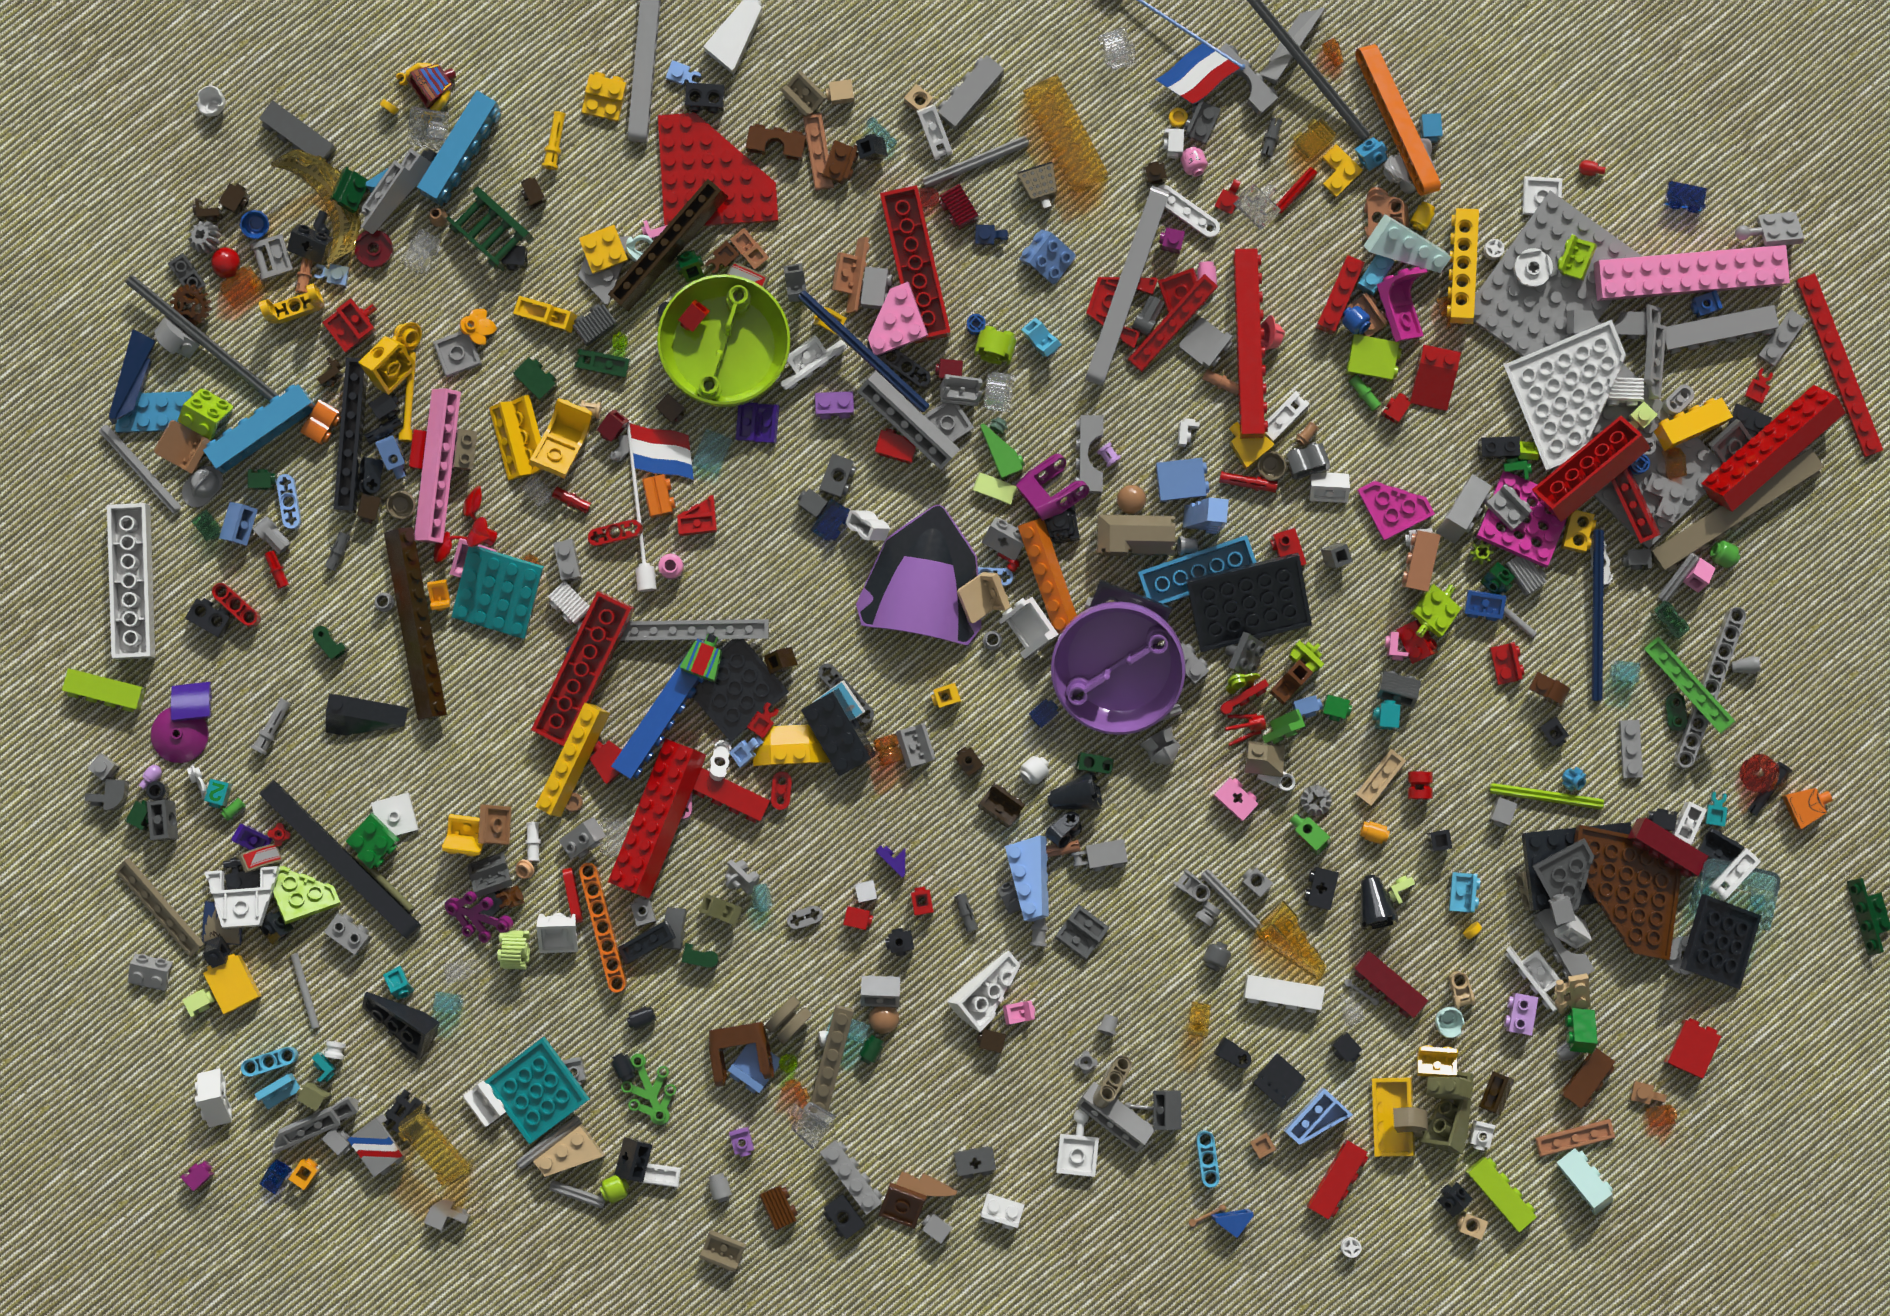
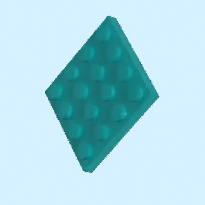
M478 546L468 547L451 617L525 639L544 566Z
M545 1036L484 1081L491 1086L494 1096L503 1103L504 1110L529 1144L590 1100Z

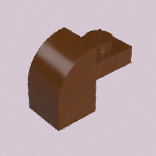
M1298 660L1269 693L1283 705L1313 672L1302 661Z
M1536 672L1528 688L1559 708L1563 706L1571 690L1560 681L1553 680L1540 672Z

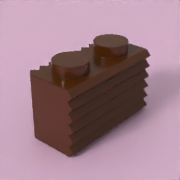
M780 1184L759 1194L775 1231L797 1220L798 1212L795 1205H790L788 1201L790 1194L786 1187L782 1188Z

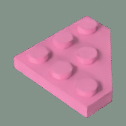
M909 282L889 290L868 336L872 352L876 356L928 336Z

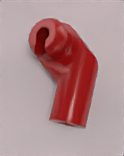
M998 552L997 556L1009 562L1007 569L1016 572L1020 566L1018 559L1012 560Z

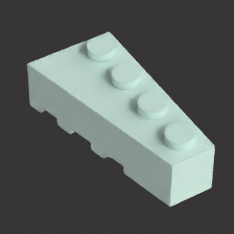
M1384 214L1364 244V247L1370 253L1438 273L1442 272L1451 259V256L1446 251Z

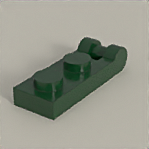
M578 349V361L575 362L574 368L627 378L630 359ZM586 357L591 358L590 364L585 363Z

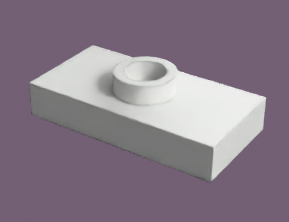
M648 1163L644 1181L641 1183L678 1188L681 1168Z

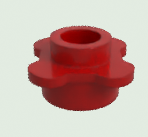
M277 823L273 830L268 831V837L274 840L276 846H281L282 842L291 837V833L284 828L283 823Z

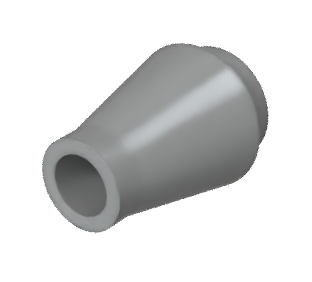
M1754 655L1731 662L1733 673L1756 674V672L1761 671L1759 657H1754Z

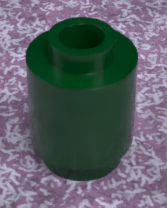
M873 1035L867 1038L859 1052V1055L862 1056L860 1060L869 1065L871 1062L876 1063L884 1048V1041Z

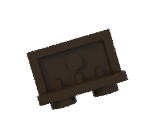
M994 783L977 807L1009 829L1025 807V804L1018 797L1008 793L1003 786Z

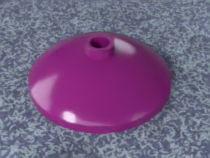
M171 707L165 709L156 717L151 728V742L155 751L162 758L173 763H186L196 759L206 748L209 739V729L204 718L173 722L171 720ZM176 730L180 731V735L178 737L174 736V732Z

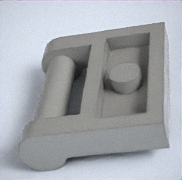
M282 234L250 244L261 274L259 276L261 281H267L273 277L294 271ZM263 247L267 249L273 269L271 271L267 269L261 250Z

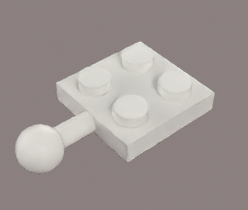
M1078 1109L1074 1113V1120L1077 1122L1076 1135L1060 1134L1056 1173L1095 1177L1099 1137L1083 1136L1084 1125L1089 1120V1115Z

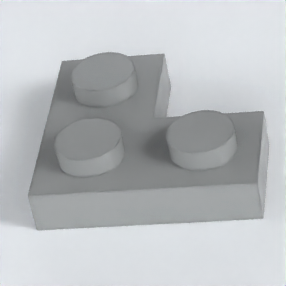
M1652 472L1644 491L1661 498L1654 516L1673 523L1688 487Z

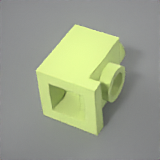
M202 989L182 1001L190 1016L195 1017L198 1015L197 1011L202 1013L210 1008L209 1005L215 1001V997L211 991Z

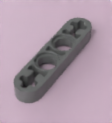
M828 663L821 665L818 671L820 678L830 689L835 686L836 682L844 680L852 693L858 697L859 703L863 702L865 706H862L863 709L870 711V719H862V714L857 719L865 724L870 723L874 719V711L833 665ZM823 668H831L830 673L832 676L835 677L837 674L839 677L829 684L828 681L831 680L829 676H822L824 673Z

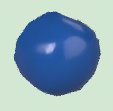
M252 210L246 212L241 217L239 226L247 238L259 239L268 232L270 223L263 212Z

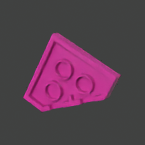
M1373 481L1357 490L1383 541L1435 515L1427 498L1421 495L1409 493L1408 491L1384 485L1377 481Z

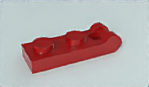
M1266 679L1222 704L1220 712L1223 715H1228L1237 704L1241 707L1250 702L1249 697L1254 694L1258 697L1267 692L1265 688L1269 684Z

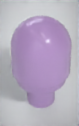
M157 765L149 766L143 773L142 777L144 779L139 786L145 790L151 782L157 781L162 775L161 768Z

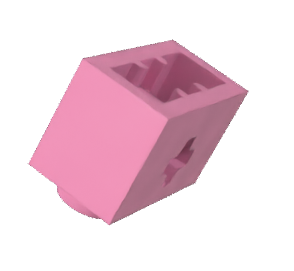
M1229 778L1213 796L1242 822L1258 805L1256 802L1257 797L1250 791L1246 793L1242 789L1243 785L1236 778L1233 780ZM1240 794L1242 802H1233L1234 797L1232 795Z

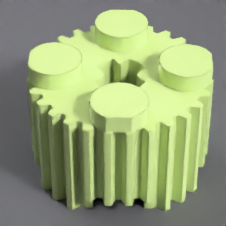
M509 930L506 933L500 932L499 942L502 943V949H498L497 954L500 967L503 969H527L526 962L530 961V948L527 943V939H530L529 931Z

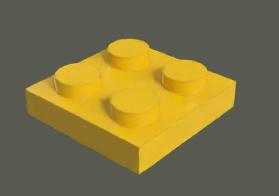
M615 225L579 238L592 274L628 261Z

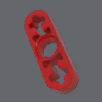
M632 519L595 528L588 533V541L590 544L600 547L637 538L642 534L643 526L640 522ZM632 524L637 526V529H635V533H633L632 531L625 532L622 527L624 526L625 529L632 528ZM614 528L620 530V535L617 538L611 537V531ZM596 533L598 535H606L607 537L599 538V542L593 540L596 537Z
M573 868L562 869L571 917L572 914H575L576 923L583 922V915Z

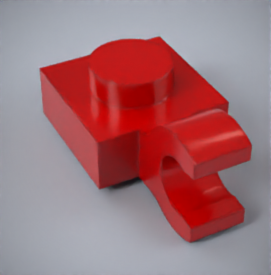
M1234 179L1229 191L1223 189L1214 207L1231 215L1240 199L1235 194L1241 182Z

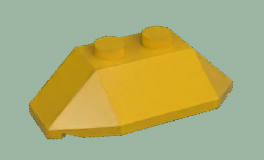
M810 725L772 726L765 737L761 738L763 743L753 750L756 754L753 758V766L830 763Z

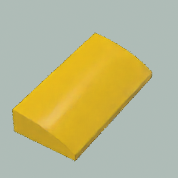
M1412 1077L1372 1078L1375 1157L1414 1156V1133H1397L1394 1128L1393 1108L1413 1107Z

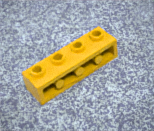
M1721 397L1717 400L1711 398L1703 403L1704 406L1699 407V405L1690 408L1686 414L1680 412L1670 421L1667 418L1659 422V427L1653 432L1664 451L1722 426L1733 418L1723 398Z

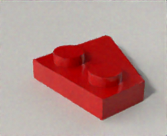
M710 495L705 501L700 504L697 503L690 510L677 515L679 536L717 532L714 495Z

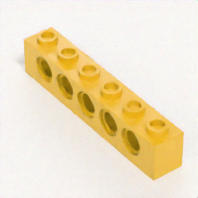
M1456 208V215H1452L1451 226H1455V233H1451L1450 244H1454V251H1450L1451 259L1449 260V262H1453V269H1449V280H1452V287H1448V299H1451V305H1447V317H1450V323L1473 324L1479 209ZM1467 227L1469 231L1463 233L1460 231V228ZM1466 245L1469 249L1462 251L1459 249V246ZM1460 263H1465L1468 267L1465 269H1461L1458 267V265ZM1460 281H1464L1467 285L1465 287H1459L1457 283ZM1462 299L1466 304L1458 305L1456 301Z

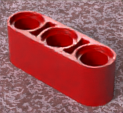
M224 583L214 585L212 588L213 597L239 621L248 627L259 625L261 621L260 614L231 587ZM223 587L226 588V595L219 597L218 591ZM239 600L240 608L234 610L232 604L234 601ZM249 613H253L255 616L254 621L248 623L246 620Z

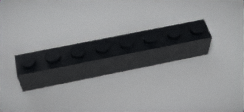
M346 357L334 510L344 513H356L368 376L358 363L362 358Z

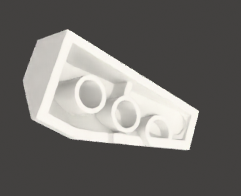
M1010 951L1005 952L964 985L947 1003L958 1017L978 1032H981L993 1020L999 1003H1002L1004 999L1003 995L1007 987L1011 985L1020 967L1019 962Z

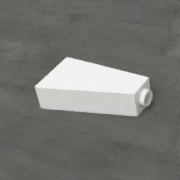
M743 0L703 46L707 54L733 75L740 64L762 15V3L759 0Z

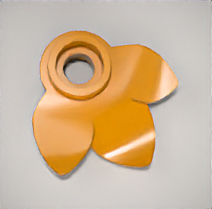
M475 309L469 316L464 317L460 321L461 332L469 335L472 342L478 345H485V336L493 334L497 327L494 322L486 319L487 310Z

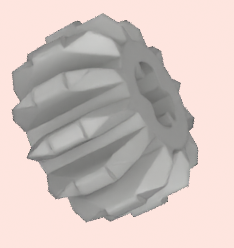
M199 221L198 226L193 225L194 230L189 231L192 235L188 238L189 242H191L190 246L203 254H210L212 249L217 250L216 244L221 243L218 240L222 236L219 233L220 229L209 221Z

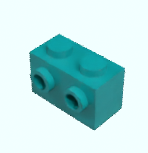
M1384 700L1376 706V709H1373L1372 719L1376 720L1375 729L1395 730L1399 728L1400 705L1396 704V701Z

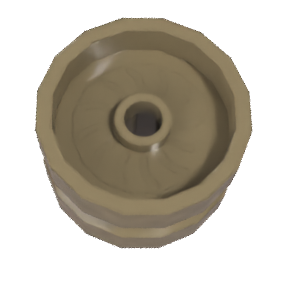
M794 995L764 1025L770 1032H775L780 1026L783 1027L777 1034V1039L783 1045L792 1036L794 1037L813 1015L806 1007L802 1008L797 1014L794 1013L800 1006V1001Z

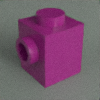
M1166 227L1165 233L1161 232L1159 243L1162 244L1161 250L1180 254L1185 231Z

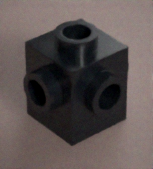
M280 911L275 914L273 912L268 913L264 917L262 926H259L263 935L267 937L272 945L285 938L294 929L291 923H284Z
M903 928L891 930L892 934H888V938L885 939L887 950H891V953H895L896 956L907 955L908 950H914L911 930L903 932ZM898 938L903 940V944L901 946L896 945V940Z
M1456 1182L1451 1186L1447 1184L1440 1191L1442 1195L1437 1201L1452 1217H1455L1466 1209L1473 1198Z

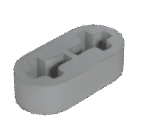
M810 906L789 914L787 923L791 928L799 929L819 922L823 917V911L818 906ZM811 909L820 913L817 915L816 920L813 917L806 918V915L811 913ZM793 915L797 917L804 916V920L799 921L798 926L790 922L793 919Z

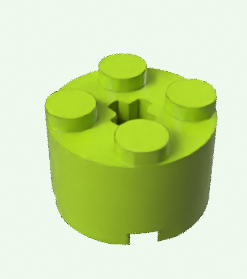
M985 326V329L979 332L974 355L976 357L977 354L981 355V360L988 363L1001 365L1002 362H1007L1006 365H1009L1017 342L1014 338L1015 334L1010 331H997L992 326Z

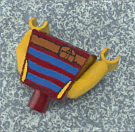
M416 63L407 69L405 74L397 73L396 78L404 77L403 81L399 82V84L405 86L409 82L426 109L430 108L429 112L425 111L422 113V118L430 114V119L427 123H432L434 121V114H438L443 109L451 96V80L456 78V73L452 68L443 71L439 64Z

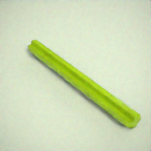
M1492 783L1489 790L1491 794L1600 810L1604 807V800L1599 798Z

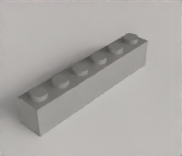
M1775 305L1667 326L1664 353L1670 352V355L1681 352V349L1685 348L1692 351L1699 349L1700 345L1707 344V347L1718 345L1720 341L1731 343L1737 341L1739 337L1751 339L1756 337L1755 334L1763 333V336L1774 334V330L1779 328Z
M877 371L857 390L863 398L940 470L960 450Z

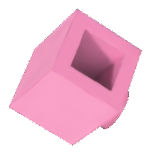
M1699 558V562L1683 581V583L1698 593L1709 584L1715 571V567L1702 558Z

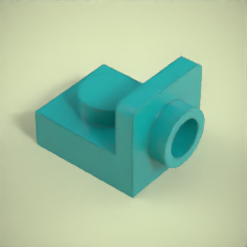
M401 966L383 974L391 994L397 1000L404 999L414 992Z
M318 1052L312 1057L315 1061L313 1064L319 1071L323 1070L324 1073L317 1081L319 1083L323 1081L327 1083L335 1075L333 1072L337 1068L322 1052Z

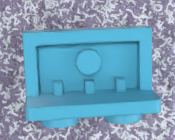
M1452 872L1449 911L1475 913V909H1478L1479 905L1476 890L1480 889V878H1477V874Z

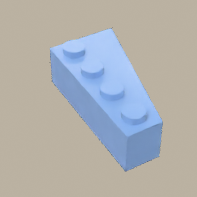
M1206 498L1196 501V504L1190 503V505H1185L1183 528L1206 530L1208 534H1217L1227 523L1229 499Z
M1041 835L1005 846L1024 921L1028 922L1049 917L1047 837Z

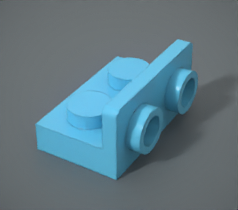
M290 1073L254 1095L258 1101H263L267 1109H270L296 1094L300 1086L294 1075Z

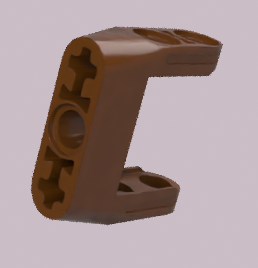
M763 1022L709 1030V1053L716 1087L726 1085L727 1071L723 1048L756 1043L760 1072L763 1074L764 1079L774 1078L770 1043Z

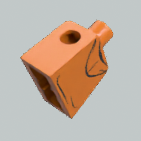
M1816 788L1782 796L1796 830L1806 827L1826 814L1827 811L1824 805L1833 801L1829 791L1819 794Z

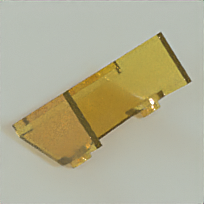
M422 1103L399 1123L398 1129L400 1132H398V1135L404 1142L408 1141L438 1175L436 1177L438 1182L442 1186L446 1184L449 1187L473 1170L474 1160L471 1158L466 1161L425 1113L426 1105Z

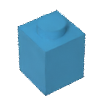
M1441 113L1422 114L1419 119L1421 138L1429 139L1431 143L1438 142L1443 136Z

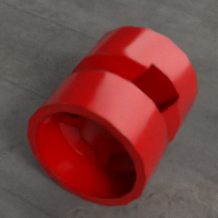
M1408 772V783L1411 784L1408 788V799H1433V788L1430 787V784L1433 783V772ZM1417 785H1424V790H1417Z

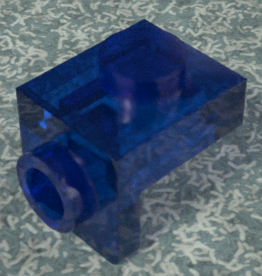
M276 1159L267 1169L259 1185L276 1195L286 1177L291 1173L292 1168Z

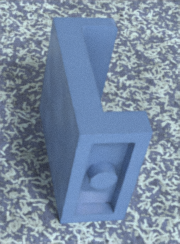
M1202 458L1156 463L1160 503L1168 502L1169 500L1205 498L1207 496L1206 493H1209V482L1205 481L1204 474H1207L1206 462L1202 461Z

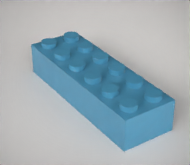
M476 90L419 182L417 188L423 196L440 206L449 201L452 195L450 193L451 190L459 185L461 174L463 171L468 170L471 165V158L473 155L478 154L481 149L480 144L482 140L488 138L491 133L490 127L493 123H497L501 116V110L496 101Z
M299 384L289 386L285 390L286 393L282 396H275L269 401V405L259 407L253 412V416L240 420L238 426L233 430L231 428L222 433L220 439L217 441L214 439L206 444L207 448L203 451L214 467L223 474L308 416L315 407V403L305 389Z
M1245 535L1139 571L1137 577L1145 597L1166 605L1189 597L1187 579L1257 562L1248 536Z

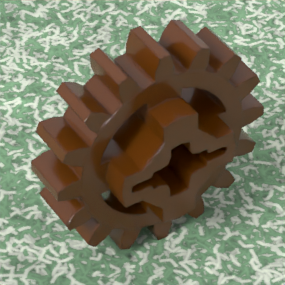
M186 284L183 288L179 287L176 289L177 292L172 294V297L175 298L169 302L174 304L172 308L194 326L203 323L210 316L208 312L212 310V307L208 306V304L212 301L206 299L208 293L203 294L202 287L196 289L195 284L190 287ZM195 302L192 307L187 309L190 303Z

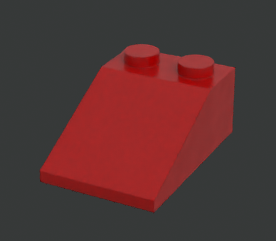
M1429 345L1421 347L1410 399L1411 404L1443 411L1448 410L1461 352Z

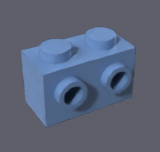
M229 502L219 539L247 546L258 509L240 503Z

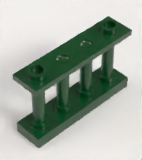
M477 186L472 191L477 196L475 198L476 201L456 222L448 216L446 218L450 223L448 227L455 234L461 233L489 259L487 262L494 269L498 267L501 271H504L505 268L500 261L519 241L525 240L530 244L534 238L521 224ZM486 205L489 208L487 215L469 233L461 228L481 206L484 207ZM493 218H501V225L480 245L474 238ZM512 228L515 231L514 237L493 257L487 250L506 230Z

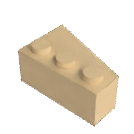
M580 1125L533 1162L546 1177L603 1157L605 1154L584 1126Z

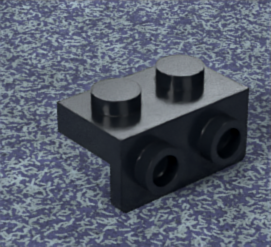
M1711 828L1703 836L1698 850L1708 855V861L1725 870L1745 847L1737 841L1726 837L1720 831Z

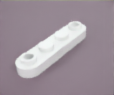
M1167 185L1157 187L1170 192L1165 209L1206 238H1213L1218 234L1220 225L1216 219ZM1212 226L1213 231H1207L1206 227Z

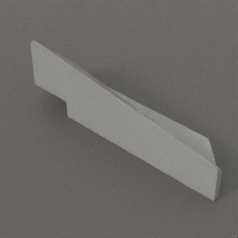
M1324 7L1299 13L1288 30V33L1299 47L1302 46L1325 10ZM1282 43L1279 44L1269 59L1270 63L1260 73L1265 80L1273 85H1276L1293 60V56Z
M411 148L401 164L394 160L362 206V214L365 216L361 227L373 234L421 181L431 162Z
M1650 304L1646 305L1643 311L1646 312L1644 381L1647 385L1649 400L1661 399L1666 326L1660 324L1662 308Z
M348 1096L332 1107L330 1106L279 1129L273 1144L272 1153L276 1154L339 1126L340 1120L358 1113V1100Z

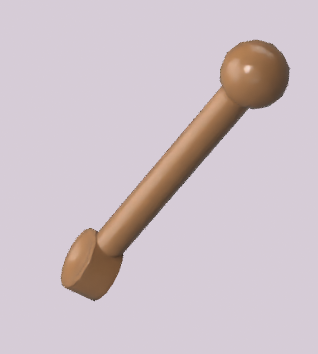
M1220 1205L1218 1209L1197 1219H1190L1189 1225L1194 1227L1196 1223L1210 1217L1212 1214L1225 1212L1226 1206Z

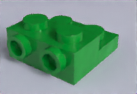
M371 813L350 835L346 842L358 853L357 857L369 869H372L374 867L378 868L384 863L385 860L383 858L387 853L390 855L398 847L396 844L400 839Z

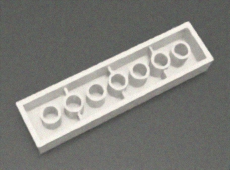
M146 503L107 505L111 655L116 660L155 658L150 505Z

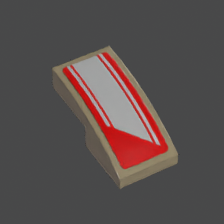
M732 262L727 275L740 276L754 281L763 288H766L770 279L736 262Z
M275 844L262 846L238 855L245 873L260 870V867L279 864L283 861Z

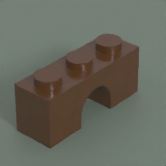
M755 124L749 127L746 151L765 155L767 146L770 143L779 142L784 146L783 157L785 159L802 162L807 139L806 135H803L800 131L789 133L784 132L782 128L774 127L773 129H767L764 125Z

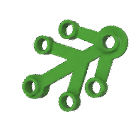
M640 1053L634 1054L630 1060L634 1068L637 1069L645 1090L633 1085L630 1081L623 1082L621 1089L625 1093L631 1092L650 1100L652 1107L640 1104L638 1099H632L628 1106L632 1111L638 1110L650 1115L653 1123L663 1125L669 1120L670 1113L667 1107L672 1095L676 1093V1086L673 1084L666 1085L664 1089L665 1096L660 1104L657 1096L665 1077L669 1074V1069L666 1066L659 1067L657 1078L652 1086L644 1067L646 1064L645 1056ZM635 1058L641 1059L640 1065L635 1064ZM661 1068L666 1069V1075L662 1076L660 1074ZM625 1083H629L631 1085L630 1090L627 1091L624 1089ZM669 1086L674 1088V1092L671 1094L667 1092ZM633 1101L638 1103L637 1108H632L631 1103ZM657 1112L663 1113L662 1119L656 1117Z

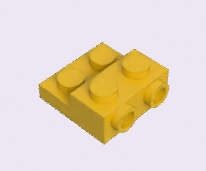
M594 72V75L589 74L585 90L586 95L581 111L582 114L619 122L627 91V83L623 82L624 79L618 76H613L610 79L606 78V75L601 72Z

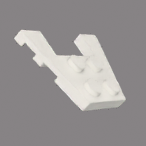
M278 866L260 867L259 888L224 890V871L205 872L222 928L262 926L280 871Z

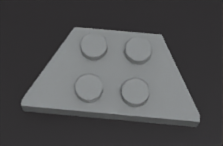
M633 236L619 237L623 245L624 251L626 253V256L628 254L626 252L627 239L629 237L633 238ZM585 256L578 276L608 306L611 300L608 293L617 284L624 263L592 274Z

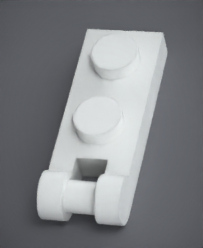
M933 104L918 110L917 114L934 160L941 159L940 157L946 154L947 156L953 154L936 106ZM943 143L944 147L937 150L936 145Z
M1297 391L1267 420L1268 432H1265V435L1272 442L1310 404L1307 400L1304 401ZM1293 402L1299 406L1297 409L1291 406Z
M1745 848L1709 888L1713 892L1716 891L1722 901L1726 900L1761 861L1750 850ZM1723 882L1729 885L1726 889L1721 886Z

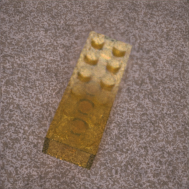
M1055 74L1023 90L1022 96L1073 196L1107 180L1108 172L1058 75Z

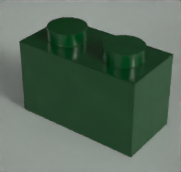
M528 357L513 374L532 394L543 402L558 387L555 383L557 379L550 372L546 374L541 369L543 365L536 358L532 361Z

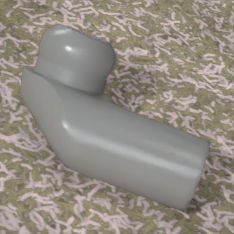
M628 435L618 436L619 447L610 453V458L613 461H622L629 453Z

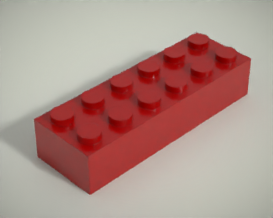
M1619 416L1535 486L1532 491L1539 502L1562 522L1648 451L1650 446L1643 434L1625 418Z

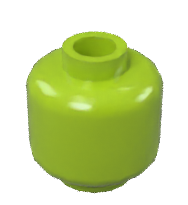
M613 1175L602 1181L600 1190L605 1201L609 1200L610 1203H615L627 1197V1189L630 1187L626 1179Z

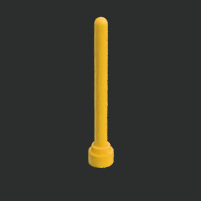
M410 351L408 355L413 357L416 363V353ZM415 369L407 376L404 422L403 429L399 432L398 441L412 442L411 418Z

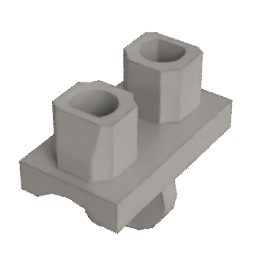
M732 859L727 862L729 868L725 875L727 879L726 887L729 889L741 888L750 895L753 893V886L759 883V875L755 871L747 874L748 865L743 859L736 863Z

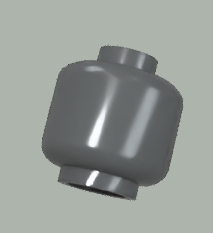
M1221 942L1209 944L1203 957V961L1206 963L1205 966L1217 972L1224 970L1231 957V952L1227 949L1228 946Z

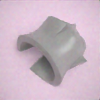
M1172 726L1161 730L1139 744L1148 753L1150 763L1155 762L1162 765L1173 763L1178 753V748L1181 746L1173 737Z

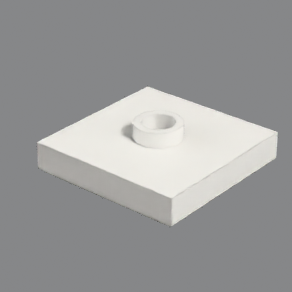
M409 793L371 803L374 815L396 836L419 830Z

